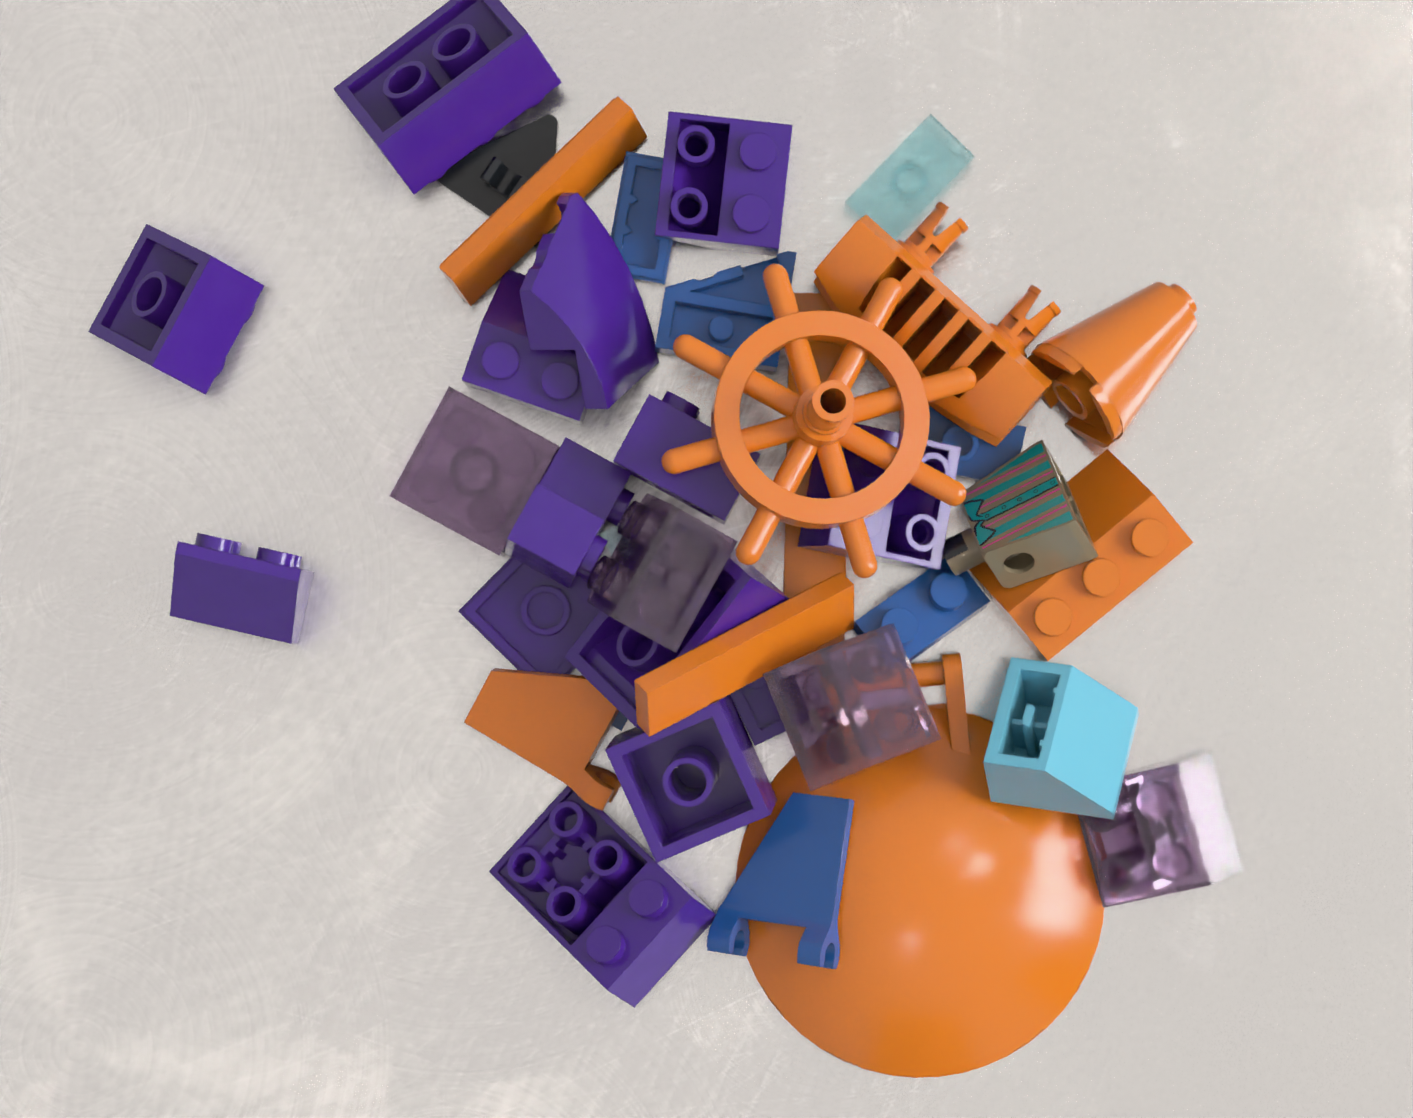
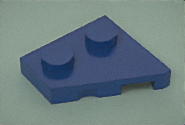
M782 252L777 254L776 258L742 268L741 265L718 271L712 277L702 280L691 279L665 287L655 352L675 355L673 351L675 339L680 335L688 334L732 357L734 352L750 335L775 320L763 281V271L771 264H780L786 269L792 284L797 252ZM780 351L765 359L756 369L777 372Z

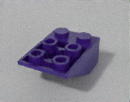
M568 785L489 871L607 991L634 1008L709 927L716 916L661 861L656 863L652 853L609 813L587 804Z

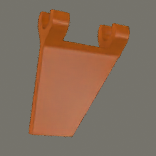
M499 668L491 670L464 723L561 780L583 801L598 810H604L606 804L613 801L621 787L616 774L591 764L619 710L584 676Z

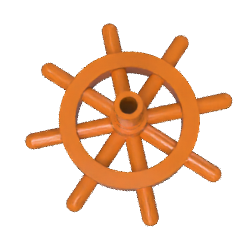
M771 264L763 271V281L775 320L750 335L734 352L732 357L688 334L680 335L675 339L673 351L677 357L719 379L714 393L711 409L712 438L667 450L662 456L661 464L666 472L678 474L720 462L723 471L734 488L757 509L736 548V557L742 564L752 565L760 559L779 522L810 529L840 527L853 572L860 578H869L877 570V560L864 519L886 507L908 483L947 505L958 506L964 502L966 489L962 483L921 460L929 435L930 413L928 403L970 391L976 384V374L968 367H960L921 378L906 351L883 331L903 292L902 285L896 278L888 277L879 283L861 318L836 311L813 310L799 312L786 269L780 264ZM809 342H826L845 347L827 381L821 383ZM784 348L798 394L755 371V369L765 359ZM866 360H868L881 372L890 387L854 397L851 388ZM744 393L786 417L741 429L740 403L742 394ZM899 411L900 431L897 447L854 424ZM794 441L773 481L758 468L749 454ZM842 447L882 468L885 472L873 483L855 492ZM816 453L830 495L828 499L811 498L795 494Z

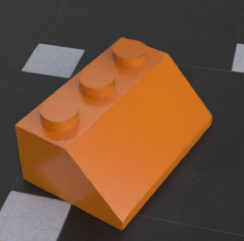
M1108 449L1067 481L1098 557L1013 588L1002 587L986 561L968 570L1041 661H1049L1193 543L1157 497Z

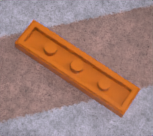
M618 96L613 98L440 264L439 268L457 294L470 306L541 240L544 234H547L561 220V211L557 205L561 194L578 193L584 198L625 159L626 151L632 152L647 138L632 108Z
M840 572L635 679L638 726L650 737L854 629V584Z

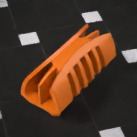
M938 202L934 206L935 209L904 242L894 240L866 214L850 228L814 270L817 277L813 283L832 311L861 318L879 283L888 277L899 280L903 292L883 331L906 351L921 378L960 367H968L974 371L977 380L973 389L932 401L928 404L965 431L997 447L1039 402L1053 383L1026 358L1027 355L1024 350L1050 321L1061 313L1060 308L1053 301L1029 320L1026 319V315L1041 293L1039 288L1031 285L1024 296L997 325L993 323L988 324L933 275L934 271L931 267L960 235L968 230L966 223L959 218L939 235H933L946 216L948 206Z

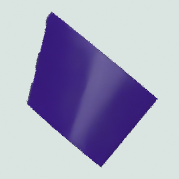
M563 193L557 201L562 217L556 232L542 236L536 250L535 262L528 269L519 290L530 350H575L585 409H609L657 365L659 359L657 352H655L654 336L643 300L615 242L594 211L578 193Z

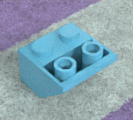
M1011 657L983 761L991 802L1114 820L1139 717L1138 707L1072 665Z

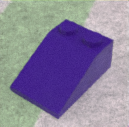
M677 510L564 657L635 727L641 729L637 724L635 679L789 598L753 565H744L739 562L736 557V550L719 534Z

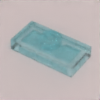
M930 114L845 201L844 205L858 219L867 214L896 240L968 166L975 156Z

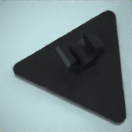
M546 115L471 151L451 166L437 182L490 217L556 154L558 133L556 117ZM539 240L533 247L537 249L541 240Z

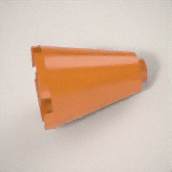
M1155 282L1038 344L1027 359L1053 382L1042 399L1051 409L1059 401L1073 415L1065 424L1076 434L1091 444L1103 448L1110 446L1124 434L1196 329L1197 321L1194 313L1197 311L1194 300L1179 285L1171 284L1168 286L1162 282Z

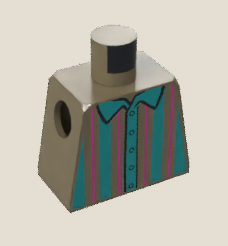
M1043 440L1034 443L966 489V498L961 504L970 528L946 539L943 555L955 576L986 561L1001 586L1006 588H1013L1098 557L1066 478Z

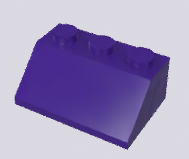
M449 0L333 89L411 192L416 194L427 184L441 178L451 166L476 147L490 141L497 131L525 110L539 104L546 94L562 82L529 33L500 0Z

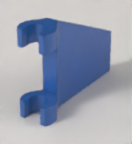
M792 793L724 902L718 908L708 932L707 951L746 956L750 942L748 920L805 927L798 946L797 963L830 969L837 968L840 956L838 914L855 800Z

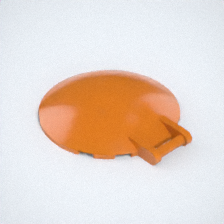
M960 653L941 654V661L906 664L891 676H888L881 666L856 669L855 663L837 664L842 724L827 731L794 755L771 781L770 784L776 795L777 802L771 815L748 824L737 860L735 883L793 792L855 800L838 914L840 943L838 966L836 969L797 963L798 946L805 927L748 920L750 941L746 955L757 981L780 1014L801 1035L842 1061L869 1071L911 1078L942 1077L987 1066L1009 1056L1043 1032L1068 1005L1090 968L1098 947L1105 908V874L1101 850L1089 816L991 802L983 761L994 722L966 712ZM943 685L945 701L943 704L860 711L859 693Z

